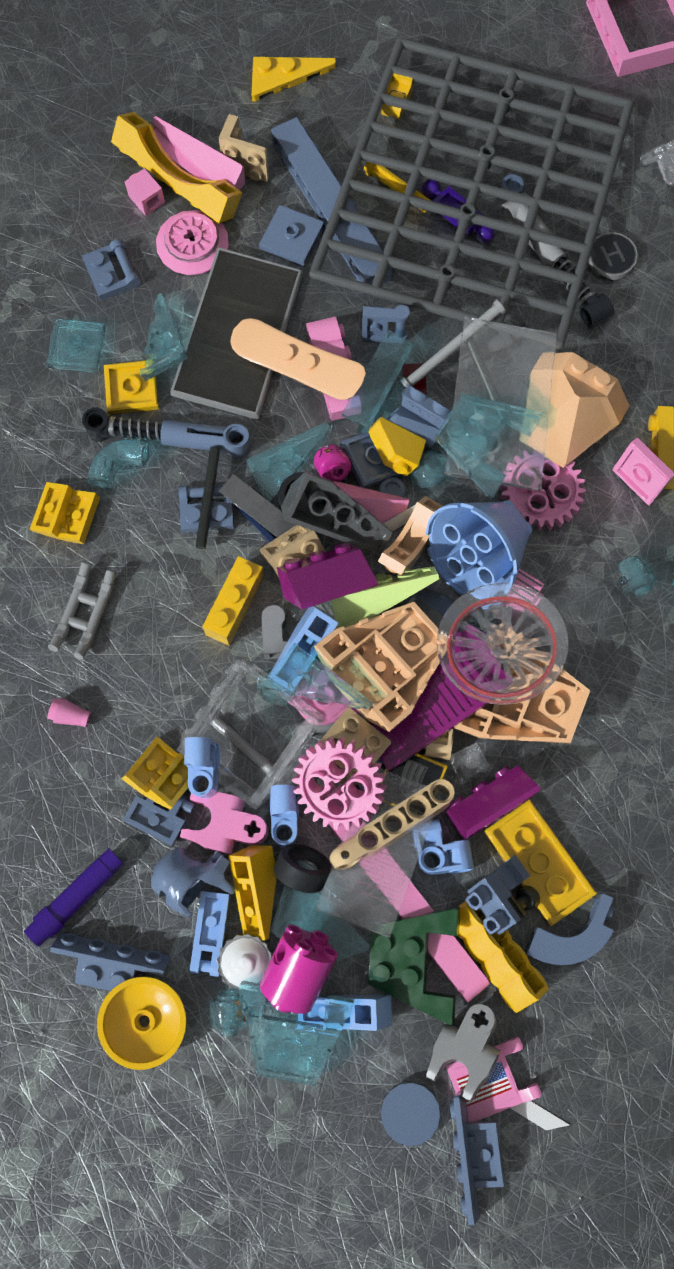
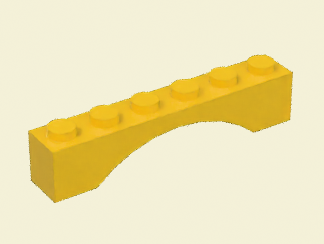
M135 112L118 115L111 142L122 153L129 155L137 161L139 166L153 173L156 179L166 183L176 194L182 195L190 201L193 207L207 214L212 221L222 223L234 218L242 195L241 191L225 179L204 180L187 173L172 161L165 152L150 123Z

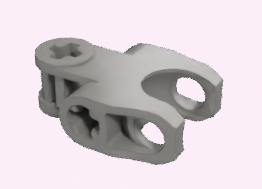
M476 1004L470 1007L460 1028L449 1024L444 1025L434 1045L432 1059L426 1077L436 1082L446 1065L453 1062L464 1064L468 1069L469 1077L462 1097L471 1102L483 1084L490 1078L501 1053V1050L489 1044L496 1030L497 1022L494 1013L488 1006ZM484 1014L488 1024L487 1026L481 1025L477 1028V1023L474 1019L476 1017L481 1018Z

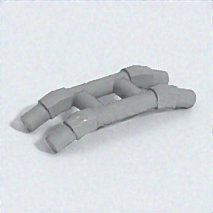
M81 562L79 573L73 586L74 589L62 619L48 645L51 651L57 652L67 638L70 627L83 630L79 645L73 654L79 660L84 658L93 644L102 615L112 595L117 573L116 571L106 569L98 597L84 593L88 585L92 564L87 562ZM80 602L94 606L89 621L74 617Z

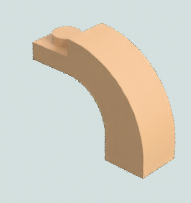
M427 496L418 501L405 527L393 544L381 554L378 562L383 564L388 571L402 575L406 570H411L430 542L429 535H426L427 523L432 514L441 508L442 505Z

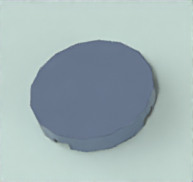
M414 1082L400 1083L390 1089L383 1100L381 1107L382 1125L387 1134L397 1143L407 1146L421 1145L429 1140L438 1128L440 1120L439 1104L433 1093L423 1085Z

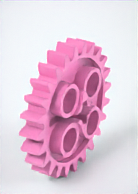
M534 450L531 456L526 451H523L522 460L515 456L513 465L508 463L506 467L507 472L502 474L501 479L504 482H501L499 489L504 492L501 493L500 499L511 501L531 527L533 524H537L538 531H541L543 525H546L548 530L551 531L554 523L561 528L564 520L571 522L572 514H578L580 510L578 506H582L584 499L581 497L586 492V489L580 488L583 486L585 479H577L580 476L581 469L573 471L574 461L562 468ZM549 470L554 476H546L542 471ZM526 480L531 486H522L519 481ZM561 492L566 498L560 499L554 493ZM538 502L541 504L542 509L533 508L531 503Z
M329 737L326 745L319 740L315 744V748L310 746L306 750L307 755L303 754L299 758L301 764L294 768L298 775L292 779V782L300 785L293 792L295 794H302L297 803H306L307 808L304 813L307 814L313 811L315 813L313 821L315 822L321 817L323 819V827H326L329 822H333L334 829L337 830L341 823H343L345 829L349 830L352 826V821L357 827H360L363 819L368 822L372 817L371 813H377L380 808L378 804H381L384 800V796L380 793L385 791L386 785L379 782L383 781L385 774L377 773L382 764H373L371 762L375 754L371 753L366 756L364 754L365 745L360 747L359 750L356 749L354 739L349 745H345L344 737H341L337 744H335L332 737ZM334 760H341L345 764L346 769L337 767ZM353 768H357L358 772L351 775L344 785H339L327 798H321V795L330 790L334 783H338ZM314 777H320L324 781L325 786L318 785ZM353 782H360L365 790H358ZM333 799L342 801L344 807L335 805Z

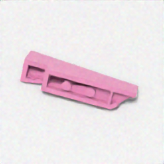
M157 116L153 118L154 132L168 156L181 169L192 176L204 180L225 179L238 190L246 184L244 168L241 164Z

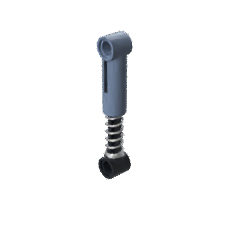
M98 407L88 409L82 417V423L89 438L97 442H102L110 436L117 437L118 435H122L123 438L130 436L132 439L139 437L141 440L148 438L150 441L157 439L164 446L210 451V447H218L220 452L228 453L235 458L246 456L251 448L249 432L241 424H232L227 427L166 419L163 420L162 424H158V422L155 424L150 423L149 420L147 423L141 422L140 419L137 422L132 421L131 418L128 421L123 420L122 417L118 419L111 414H106L103 409ZM102 422L100 426L92 427L95 423ZM236 438L243 439V441L238 444H234L231 442L233 439Z

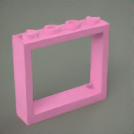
M611 0L586 1L617 77L674 63V41L629 52L607 2ZM667 0L674 16V0Z

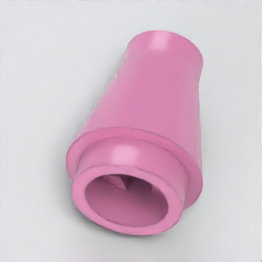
M63 697L61 699L54 698L47 719L53 720L55 724L86 727L91 712L84 710Z

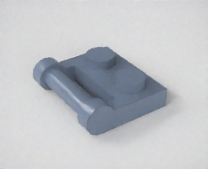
M115 239L108 246L81 255L100 301L136 288L141 283L139 275L134 273L125 252L126 246L122 239ZM113 256H117L125 274V279L119 281L110 258Z
M377 305L371 307L363 306L362 341L391 344L405 343L408 335L406 321L410 315L409 308L405 305H399L395 309L383 308ZM388 322H396V328L393 331H388Z
M225 483L222 486H215L213 497L224 496L219 490ZM187 485L179 486L180 526L182 533L198 532L202 503L189 504L188 498L203 497L204 487L187 488ZM225 496L224 502L212 503L209 531L234 529L233 502Z

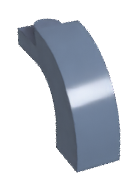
M604 893L598 894L584 927L571 937H559L539 927L534 928L524 951L527 957L549 965H570L585 961L594 956L605 946L614 931L603 925L604 921L609 922L613 914L614 906L611 905L613 897Z

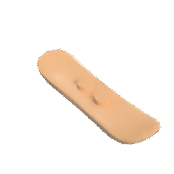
M249 318L242 320L233 329L230 340L233 350L239 356L255 364L278 372L339 400L350 399L356 395L362 386L366 372L364 367L358 362L305 343L257 319Z

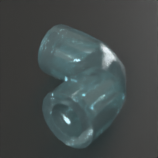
M120 439L106 445L95 455L89 467L86 482L97 488L110 489L116 471L124 465L145 466L149 456L148 441Z

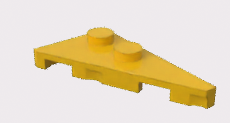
M253 57L252 102L260 100V95L270 91L276 94L284 88H291L306 82L307 77L319 72L320 75L328 73L330 70L335 69V58Z

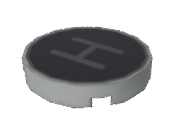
M615 232L603 233L595 238L588 266L599 277L602 275L608 280L622 279L630 274L636 264L638 255L636 246L623 234Z

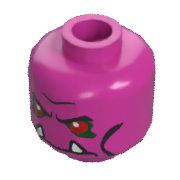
M329 444L316 452L314 467L321 477L332 482H340L349 475L351 461L341 447Z

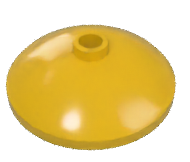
M136 977L117 985L105 997L97 1018L98 1037L104 1051L121 1066L136 1070L154 1068L171 1058L183 1041L187 1025L186 1011L180 996L167 983L152 977ZM146 1015L149 1017L150 1023L148 1026L141 1025V1016Z

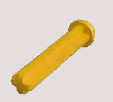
M366 162L364 171H366L368 177L373 175L392 190L401 193L405 192L407 186L405 181L384 166ZM415 190V197L430 200L423 194Z

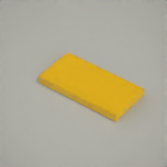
M530 799L484 831L504 862L516 855L530 874V877L521 882L520 885L522 887L531 886L537 890L540 895V903L536 908L550 927L597 894Z

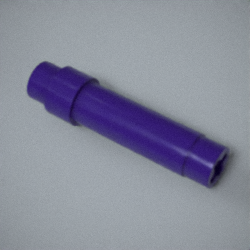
M108 848L48 906L45 905L32 918L33 922L24 930V933L38 947L49 937L53 938L65 927V923L124 863Z

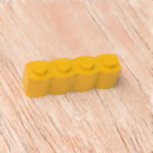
M466 901L457 906L461 907L460 927L457 936L463 940L469 954L481 964L488 980L499 988L505 1003L514 1012L518 1013L538 1001L549 990L548 985L541 973L530 964L523 949L512 941L508 929L499 935L497 933L489 934L483 926V920L486 917L480 909H471Z

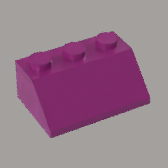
M350 543L338 544L334 546V550L328 552H313L306 559H290L284 562L285 565L277 567L283 597L302 610L377 585V580L361 549L350 545Z
M518 765L513 769L506 766L494 774L497 779L487 784L484 780L471 789L473 794L466 799L461 795L451 801L450 809L445 814L460 838L468 840L533 798L541 791L538 784Z

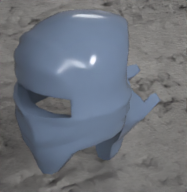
M176 847L157 862L151 877L153 891L160 897L166 895V905L179 912V914L186 915L188 918L191 912L187 908L196 899L206 883L219 887L232 895L235 892L234 887L224 877V872L230 861L217 851L208 860L201 863L186 855L183 848Z

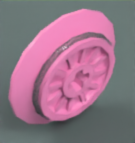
M182 211L171 216L160 227L156 237L157 253L163 264L174 272L185 275L203 274L211 270L218 247L228 250V232L222 223L212 221L203 211Z

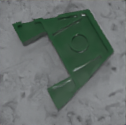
M461 907L429 912L424 915L401 918L371 926L368 985L446 1024L452 1025L455 1022L456 995L426 991L429 933L457 936L459 934Z

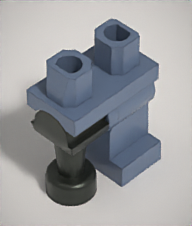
M516 855L501 864L467 891L469 895L466 898V902L471 909L481 910L486 917L483 920V926L489 934H501L525 917L524 910L530 911L540 903L539 893L531 886L522 887L516 893V899L510 892L530 877V874Z

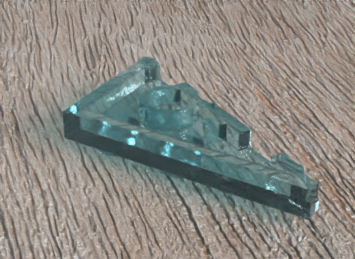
M162 293L157 295V299L154 302L155 320L150 323L147 335L148 343L143 354L146 357L145 367L140 369V376L144 381L188 359L169 306Z
M327 422L246 460V464L264 498L271 504L275 501V496L278 494L282 482L288 476L298 472L309 458L310 452L325 438L326 432L329 431Z
M296 643L292 645L261 685V688L264 690L272 689L287 692L288 695H301L308 699L326 703L345 704L355 709L364 708L368 710L373 705V702Z

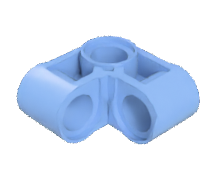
M185 738L184 765L188 768V788L195 796L205 799L211 798L216 794L219 786L220 746L218 743L213 742L211 738ZM207 777L209 781L207 790L199 792L197 787L199 780Z
M294 785L271 786V833L274 843L280 848L296 843L298 838L299 804L297 802L299 801V794L293 792L296 788ZM282 828H289L293 832L292 837L287 841H281L277 838V833Z
M439 819L428 820L411 831L418 866L424 874L433 876L474 870L469 840L454 841L443 845ZM429 854L435 855L439 860V865L435 868L427 867L424 863V857Z

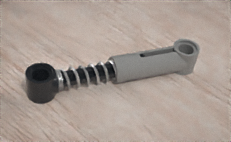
M511 201L501 205L502 216L506 222L524 226L529 206ZM537 214L533 229L554 235ZM529 240V246L545 266L575 274V267L570 265V260H568L569 254L565 249ZM583 280L577 300L580 306L579 315L588 328H593L614 315V307L605 294L599 295L590 291L591 286H586L585 280ZM561 281L562 284L567 285L566 290L570 291L571 284Z

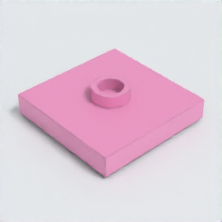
M638 437L630 443L612 469L647 505L652 504L674 477V472Z

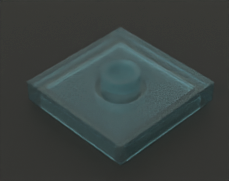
M55 319L46 362L48 368L98 373L106 329L105 324Z

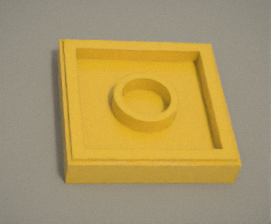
M154 360L104 365L108 414L159 410Z

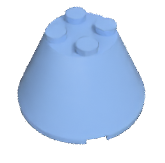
M509 500L503 502L450 503L435 511L427 523L426 535H429L430 547L427 550L438 574L461 596L465 598L471 596L480 600L494 596H506L515 584L529 535L532 533V527Z

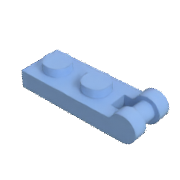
M201 891L190 964V973L192 974L209 972L210 976L219 977L220 975L217 972L219 967L217 958L220 956V948L224 945L230 894ZM202 951L213 952L212 960H202Z

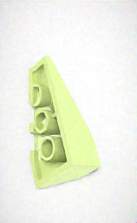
M433 566L406 570L402 575L397 574L396 577L386 575V573L377 574L375 577L377 580L376 586L331 600L335 620L338 622L337 628L343 626L345 628L358 623L360 620L376 617L439 580L438 572Z

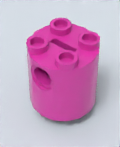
M293 924L287 926L259 983L261 992L277 1010L298 1014L311 1012L338 957V953L327 943L329 937L325 933L318 930H313L311 933Z

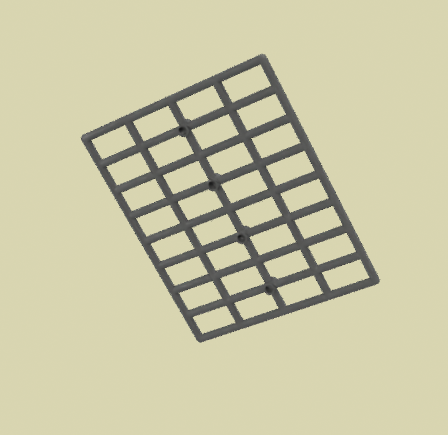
M397 38L311 266L309 276L318 281L470 324L478 319L480 315L443 305L447 290L452 285H457L501 298L500 303L506 312L503 315L501 313L497 315L484 328L550 347L563 348L633 111L634 101L409 39ZM406 49L450 61L445 79L398 67L397 64L402 50ZM460 64L508 77L505 87L500 90L499 94L454 82ZM393 73L413 78V82L441 89L435 107L386 94ZM521 80L565 92L560 110L513 98L516 81ZM454 92L497 104L493 123L444 110L449 93ZM574 95L623 108L618 126L569 113ZM382 104L430 116L425 135L376 122ZM510 108L554 119L556 124L551 138L503 126L505 114L510 111ZM440 119L489 132L486 144L480 150L434 138ZM568 123L615 136L610 154L560 141L565 124ZM372 132L421 145L415 164L366 151ZM498 135L547 148L542 167L495 155L494 147ZM430 148L477 160L478 168L474 180L424 167ZM557 151L606 164L602 182L597 183L551 170ZM361 161L411 174L405 192L401 193L355 180ZM492 165L539 177L533 197L483 183L487 170ZM420 177L470 190L466 204H463L459 209L415 197L414 193ZM548 180L597 193L598 196L593 213L543 200ZM350 190L400 203L394 223L344 210ZM479 193L529 206L524 226L475 213V205ZM410 206L458 219V228L454 240L403 226ZM539 209L589 223L584 243L534 230L533 227ZM339 220L390 233L383 254L332 240ZM472 224H477L520 236L514 257L463 243L467 229ZM399 236L450 250L446 264L439 270L393 257ZM529 240L580 253L575 274L523 260ZM328 250L379 263L372 285L322 271L321 269ZM459 253L509 266L510 270L504 288L455 274L454 268ZM388 267L438 280V288L433 302L382 288ZM520 270L571 284L566 304L563 305L514 291ZM510 301L562 315L556 337L505 323L504 320Z

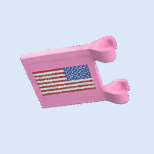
M519 1037L511 1038L493 1046L501 1050V1053L490 1078L480 1088L473 1101L471 1102L466 1099L468 1122L481 1120L521 1103L541 1097L542 1092L537 1083L518 1090L505 1058L506 1055L523 1049V1044ZM459 1062L446 1065L455 1092L464 1091L469 1077L466 1066Z

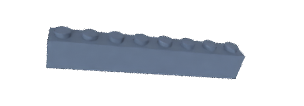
M295 117L271 129L272 145L319 220L324 222V228L326 229L341 189L342 181L340 179L337 180L333 175L334 172L331 164L328 161H324L320 147L310 139V133L306 125H301L298 118ZM348 198L344 210L358 213L354 200ZM339 220L332 240L383 254L377 236H372L369 227ZM341 253L357 280L372 285L379 263ZM388 267L383 284L391 280L393 267Z

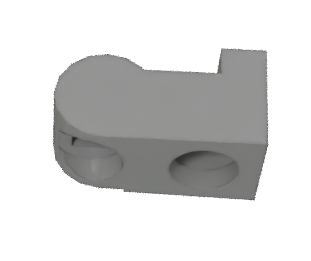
M277 605L268 606L262 612L263 652L265 659L279 658L288 642L283 641V629L286 626L285 613Z

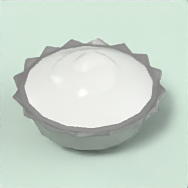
M249 933L243 936L236 935L233 939L227 940L225 946L220 948V956L217 958L219 965L217 972L222 976V982L227 983L231 989H238L241 992L246 990L254 991L259 986L272 958V953L268 950L267 943L262 942L259 936L253 937Z

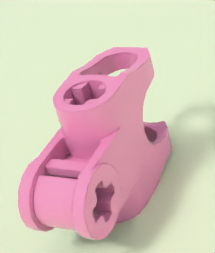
M216 792L211 798L205 799L191 793L190 800L210 809L211 821L202 830L182 829L180 834L182 839L196 843L207 850L228 855L232 854L235 842L247 845H261L267 840L269 835L267 824L261 817L243 812L244 798ZM254 824H256L260 829V833H254L253 837H251L247 829L253 828Z

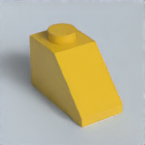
M380 417L370 427L368 433L383 464L398 474L408 476L419 466L426 440Z

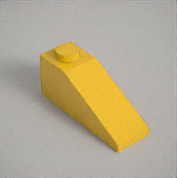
M250 845L229 855L230 867L243 935L249 933L253 937L259 936L261 940H267L270 934L277 878L274 873L275 859L272 846Z

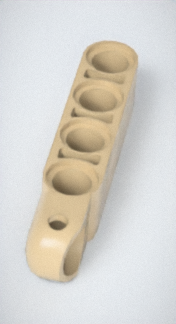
M445 779L433 781L362 827L357 834L338 845L330 854V862L337 870L348 869L366 857L378 854L445 810L450 805L455 794L453 785ZM437 789L443 790L447 794V799L444 801L437 800L433 795V791ZM414 804L420 805L424 810V814L415 816L410 812L409 807ZM388 820H395L400 824L401 829L396 832L389 831L385 823ZM371 835L376 839L377 844L372 848L365 847L361 842V838ZM345 855V856H347L348 858H347V859H344V858H342L341 856Z

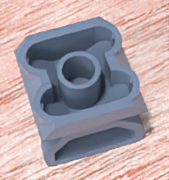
M407 383L402 391L401 405L386 420L425 439V445L431 448L443 428L449 422L453 411Z

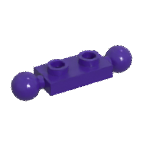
M431 179L426 180L422 185L423 195L428 199H434L433 202L459 209L463 204H466L467 200L450 186L442 192L440 183ZM475 208V213L484 215L477 208ZM442 215L458 228V219ZM472 224L466 232V236L475 231L476 239L483 244L490 243L495 236L494 229L477 224Z

